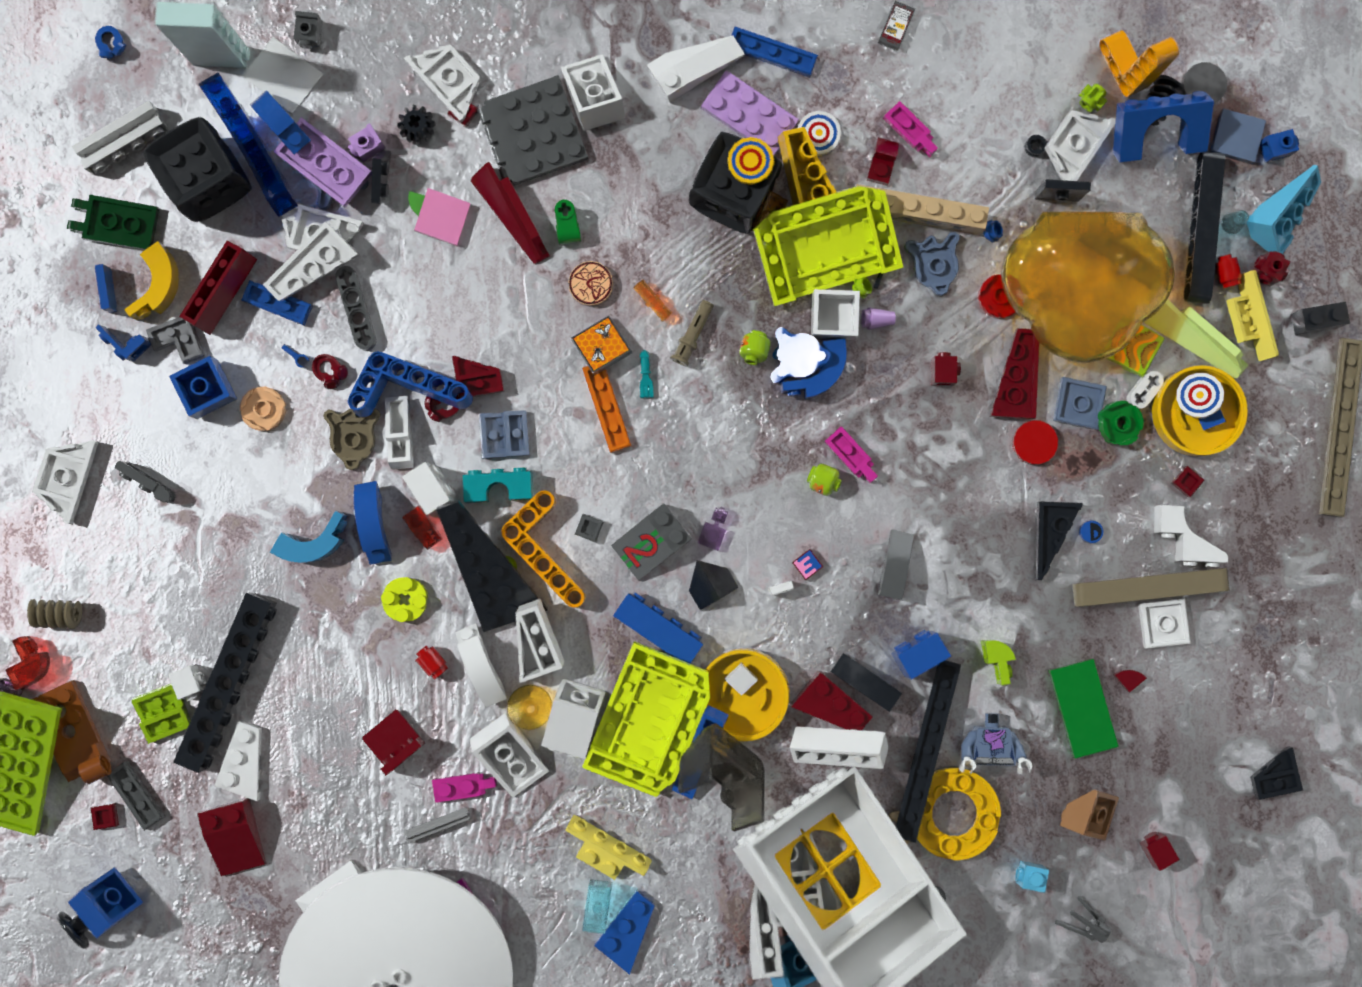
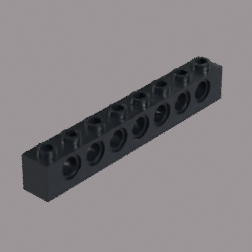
M252 592L245 593L173 763L196 773L210 768L214 760V756H212L215 748H218L223 739V735H221L224 726L226 727L232 718L230 711L241 697L239 690L242 684H245L249 678L250 672L248 669L251 663H254L258 657L259 651L257 648L260 642H263L267 636L268 630L266 627L269 621H272L276 615V602ZM254 613L259 617V622L256 626L250 621ZM243 635H247L250 639L247 647L242 644ZM234 656H238L241 660L238 668L233 665ZM225 677H229L232 681L229 689L224 686ZM216 698H219L223 703L220 710L215 707ZM207 719L213 722L212 731L206 728ZM198 740L204 744L203 752L197 749Z

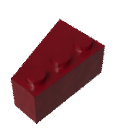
M820 671L816 672L789 704L792 708L846 730L862 731L873 718Z

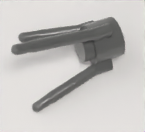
M1078 896V900L1095 919L1088 921L1073 910L1070 911V914L1087 925V931L1056 920L1055 924L1081 934L1091 941L1096 939L1103 943L1109 937L1111 928L1105 924L1106 920L1081 896Z

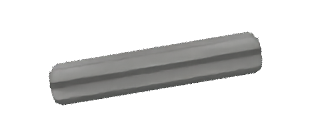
M464 807L406 830L405 838L408 843H412L464 823L471 819L470 812Z

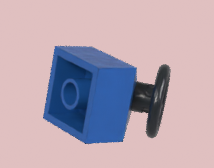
M114 867L81 889L68 902L77 916L72 919L68 914L60 911L57 913V920L67 935L80 948L87 949L89 941L84 934L87 930H90L96 939L129 916L143 901Z

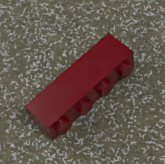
M227 240L179 317L211 335L257 259L243 248Z

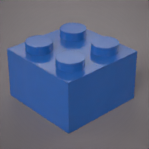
M208 356L169 376L189 417L199 419L237 400L218 359L212 356Z
M922 630L913 636L915 640L911 642L904 641L894 647L896 651L892 652L891 655L904 677L912 680L951 657L937 632Z

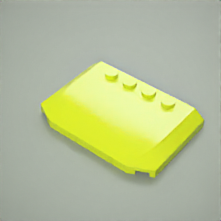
M863 186L849 188L773 211L753 229L774 306L811 294L814 289L825 290L854 281L855 279L858 280L874 274H884L904 268L884 190Z
M634 641L593 737L582 768L657 797L663 789L675 782L710 700L708 671Z

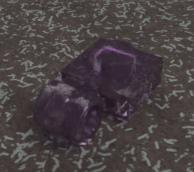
M724 507L715 508L711 520L715 521L714 525L705 522L697 542L698 544L719 551L726 532L725 529L718 527L719 523L724 524L728 514Z

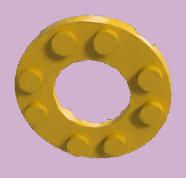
M949 767L934 771L917 837L919 843L935 856L952 860L969 859L983 852L996 837L1001 818L1000 803L994 789L984 778L975 772L970 774V770L967 769L961 772L958 767ZM949 791H960L967 794L973 800L976 808V819L973 826L966 833L960 835H947L941 832L935 826L932 818L935 801L942 794Z

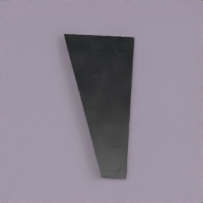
M459 500L438 506L436 510L483 632L516 622L518 607L539 599L535 591L528 586L521 577V574L502 551L495 546L488 534L481 529ZM542 602L545 611H548V607Z

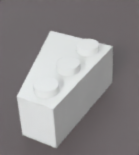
M541 599L519 606L516 611V628L519 653V682L522 683L561 669L565 660Z

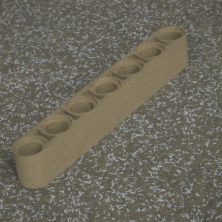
M1227 568L1072 584L1075 607L1230 591Z

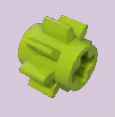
M1087 84L1078 95L1081 97L1079 104L1088 112H1092L1094 109L1098 112L1108 101L1104 98L1107 92L1099 84H1094L1092 87Z

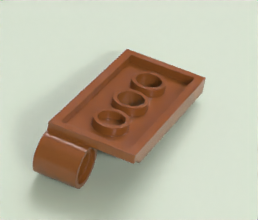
M75 680L31 699L56 707L61 704L66 708V714L60 717L54 756L68 782L81 777L86 784H91L112 773L111 760ZM68 725H72L75 728V735L72 738L66 735V727Z

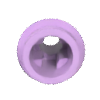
M870 307L867 310H862L861 325L863 328L870 330L895 324V312Z

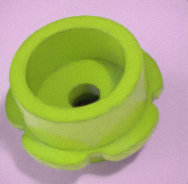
M863 277L854 280L852 289L853 291H860L862 299H865L868 294L872 293V285L868 278Z

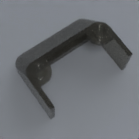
M718 724L706 726L680 758L678 791L684 793L710 784L712 779L722 785L720 794L722 802L732 809L731 830L733 832L764 822L765 769L762 760Z

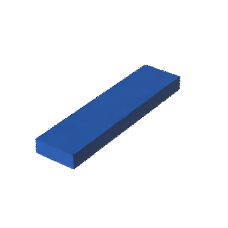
M736 26L734 27L731 36H734L745 56L809 78L811 77L818 57L817 54Z

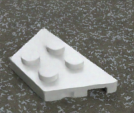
M451 44L442 46L437 50L423 51L424 54L417 56H406L404 58L405 62L456 118L462 122L467 115L469 105L472 103L481 81L480 76Z
M1073 110L1066 115L1045 146V150L1061 180L1077 181L1114 127L1116 119L1099 118L1098 115H1085L1082 112Z
M279 199V206L281 207L283 228L286 233V244L289 249L295 251L325 222H328L347 242L364 225L360 220Z
M90 440L79 444L74 443L62 447L46 448L32 492L39 499H43L52 511H55L64 519L63 521L66 524L73 525L99 443L97 441Z

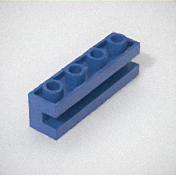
M636 592L633 595L628 593L613 616L672 657L691 664L703 646V643L700 642L702 637L692 630L689 633L682 630L683 624L674 618H671L669 621L663 617L664 611L655 605L650 608L644 604L646 599Z

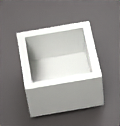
M814 289L812 294L811 336L816 339L856 340L859 331L860 291Z
M424 462L402 476L428 516H437L438 512L436 509L438 506L455 501L454 497L456 494L450 485L444 484L442 481L444 475L439 467L434 464L431 465Z

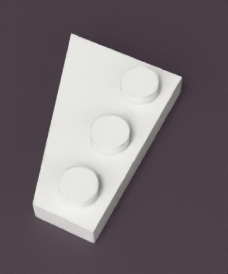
M241 720L237 722L214 785L215 787L255 801L260 800L259 758L261 755V727Z

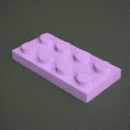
M727 70L701 105L702 110L742 137L759 138L766 142L774 156L780 149L777 137L783 131L794 129L799 121L798 118Z
M301 117L296 124L311 139V142L296 155L281 142L274 150V153L346 208L371 177L372 171Z

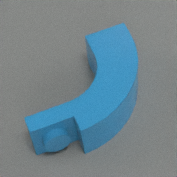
M335 511L323 533L318 538L309 542L300 541L287 533H280L270 553L290 562L311 563L322 560L333 554L344 542V539L337 535L346 528L348 516L342 512Z

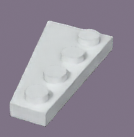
M325 222L263 286L278 301H283L359 256V254L328 222Z

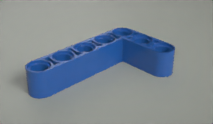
M377 351L372 353L366 361L349 395L348 405L359 417H368L373 412L388 381L458 409L468 408L472 404L473 397L466 385ZM384 362L382 367L377 368L379 363ZM404 369L403 374L396 376L398 371ZM425 377L423 382L416 383L419 378ZM375 381L372 387L367 388L370 382ZM445 385L443 390L436 391L438 386ZM465 393L463 398L456 399L458 394ZM361 401H365L362 407L357 408Z

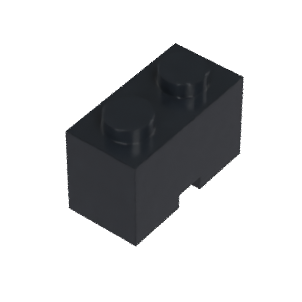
M1346 302L1310 307L1291 313L1295 335L1336 329L1350 324Z

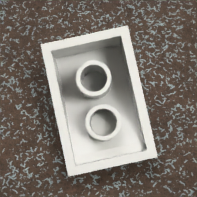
M603 54L561 67L583 131L625 118L621 95Z
M507 713L469 739L472 753L512 798L549 772L548 767L526 736Z

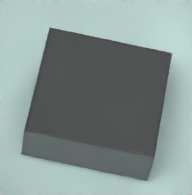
M582 514L575 535L596 543L604 522Z

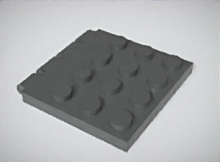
M559 75L483 101L485 106L477 109L482 124L491 123L484 127L489 144L499 143V145L492 147L491 150L498 166L506 164L499 168L501 178L508 177L514 186L589 159Z

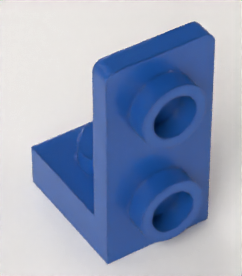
M100 324L95 327L100 332L98 336L106 344L109 345L111 343L115 348L113 352L123 361L127 359L134 362L151 346L150 340L147 337L138 334L131 337L125 347L106 327Z

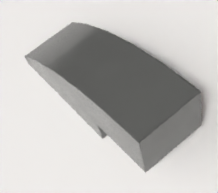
M891 529L877 595L902 600L914 534Z

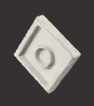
M1185 598L1138 603L1144 648L1191 643Z

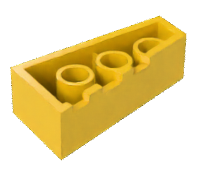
M805 127L783 131L777 138L792 204L796 205L836 193Z

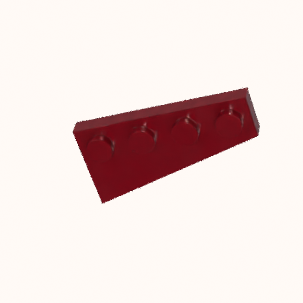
M1017 328L1015 330L990 417L1036 419L1040 329Z

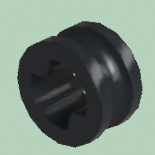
M1033 135L1025 143V152L1031 157H1038L1045 150L1047 142L1043 136ZM1035 142H1038V147H1041V149L1037 148L1036 150H1033L1031 148L1033 145H1030V143L1034 144Z

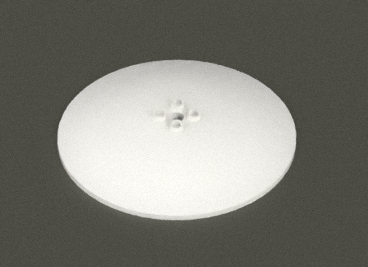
M383 868L363 872L344 879L318 896L307 907L293 927L284 947L280 963L279 987H389L393 984L399 987H513V967L508 943L501 927L492 913L474 894L454 881L432 872L411 868Z

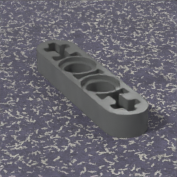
M342 266L336 271L335 276L356 346L361 350L368 351L376 345V336L358 275L351 267ZM347 271L349 274H352L349 277V282L352 286L356 285V287H348L347 282L341 279V277H344V272ZM357 292L359 295L358 301L353 304L348 303V294ZM357 313H363L365 316L364 322L360 325H356L353 322V317ZM364 329L365 335L371 337L368 340V345L360 342L363 339L362 332H356V330Z

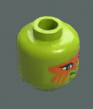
M753 330L743 336L739 354L745 359V363L757 365L766 361L771 342L765 333Z
M823 463L817 467L813 466L807 478L810 489L824 496L831 495L833 491L838 492L842 480L839 479V470Z

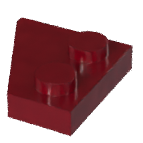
M452 356L456 381L466 385L472 397L504 392L501 370L499 368ZM465 393L458 394L459 399L463 398Z

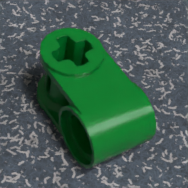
M566 199L558 201L555 205V217L559 245L581 242L579 223L577 222L573 203ZM564 207L568 208L567 216H564L562 213Z

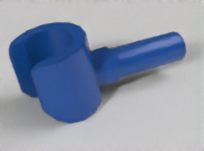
M285 344L281 347V349L295 359L298 367L305 368L299 364L301 357H305L310 361L308 356L304 354L299 355Z

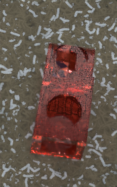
M420 505L402 517L416 538L420 540L427 550L443 540L439 531Z

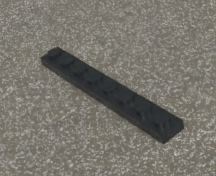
M944 660L937 665L896 823V829L906 841L916 843L962 664Z

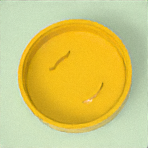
M1192 366L1172 374L1164 381L1153 399L1152 419L1158 435L1170 448L1188 456H1207L1227 449L1240 437L1247 421V402L1242 388L1228 373L1211 366ZM1195 373H1207L1214 376L1221 383L1224 390V402L1220 408L1226 422L1206 430L1202 429L1198 418L1188 416L1182 411L1176 399L1180 383L1187 376Z
M738 648L719 655L705 669L708 671L710 700L707 706L709 705L729 714L720 734L721 736L735 741H753L768 735L780 724L788 708L790 690L783 669L772 657L755 649ZM740 663L745 665L758 679L742 696L725 680V677Z

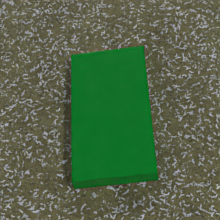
M1091 658L1048 670L1073 758L1076 759L1119 747L1094 659Z

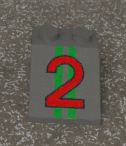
M663 503L611 546L639 581L692 540V538Z

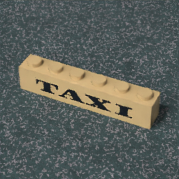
M856 184V186L884 190L892 220L981 235L986 229L989 207Z

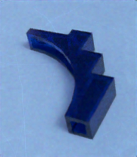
M218 72L200 82V88L227 127L256 177L267 202L277 216L280 217L298 207L286 178L276 165L270 150L258 134L254 122L242 104L236 99L220 73Z

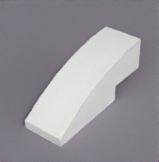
M408 396L386 397L385 430L388 444V464L391 470L414 468Z

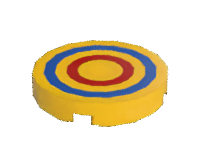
M743 138L736 142L729 151V170L732 176L743 184L753 185L764 181L772 172L774 164L773 152L769 145L759 138Z

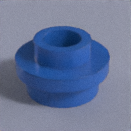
M987 221L986 229L983 232L985 238L994 243L1003 236V228L1000 222Z

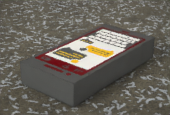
M895 1L878 43L898 51L915 8Z

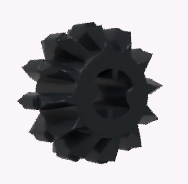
M414 104L412 111L405 108L406 115L399 114L398 116L401 122L397 123L398 129H401L400 135L406 137L409 143L415 139V142L420 144L421 138L428 141L427 134L434 135L432 127L436 126L435 121L432 120V113L426 112V108L423 106L418 110ZM418 122L419 126L415 128L413 124Z

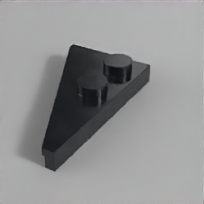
M1037 502L1035 580H1042L1049 571L1050 564L1055 555L1058 554L1066 534L1071 529L1078 511L1081 510L1083 503Z

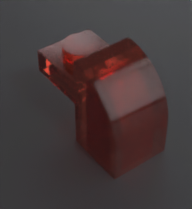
M22 636L12 640L21 662L5 669L15 690L25 689L39 682L47 674L50 666L48 652L38 653L37 643L30 636Z

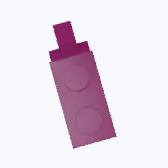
M901 101L884 115L883 119L917 152L922 150L930 158L937 151L938 147L931 141L933 139V136L930 134L931 131Z
M842 426L824 441L858 478L863 475L869 483H872L878 477L871 469L874 465L871 458Z
M478 772L433 779L435 803L481 796L486 794V789L496 787L497 781L494 777L484 778L483 773L478 774Z

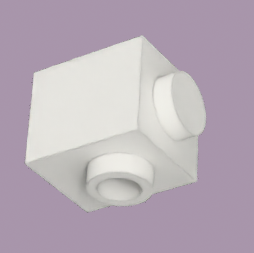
M197 664L168 674L178 700L186 698L187 701L198 698L200 697L199 692L205 689L206 679L204 674L199 672Z

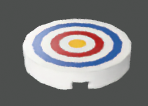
M815 111L808 113L798 125V128L805 127L817 151V156H823L832 152L840 141V125L835 117L827 112Z
M1195 373L1187 376L1180 383L1176 399L1179 407L1186 415L1193 418H1206L1220 409L1224 402V390L1221 383L1214 376L1207 373Z

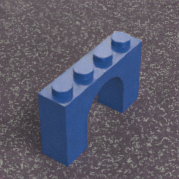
M1194 91L1192 94L1186 95L1172 94L1170 97L1163 98L1154 96L1149 97L1147 100L1138 101L1130 99L1124 103H1117L1113 143L1114 156L1120 163L1142 160L1144 136L1148 127L1155 120L1167 115L1180 117L1178 146L1185 154L1207 152L1214 100L1204 91Z

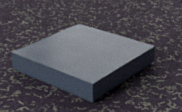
M1223 108L1220 111L1210 152L1224 153L1225 157L1249 164L1255 163L1266 120Z
M1062 377L1053 421L1098 430V413L1103 409L1107 386Z

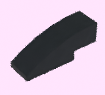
M842 653L830 671L888 712L892 710L903 694L844 653Z

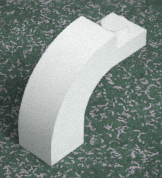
M475 623L455 632L462 661L485 707L507 699L502 681L488 657L477 624Z

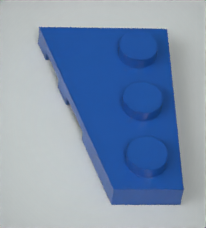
M638 890L635 891L594 944L598 950L629 975L655 906L651 900Z

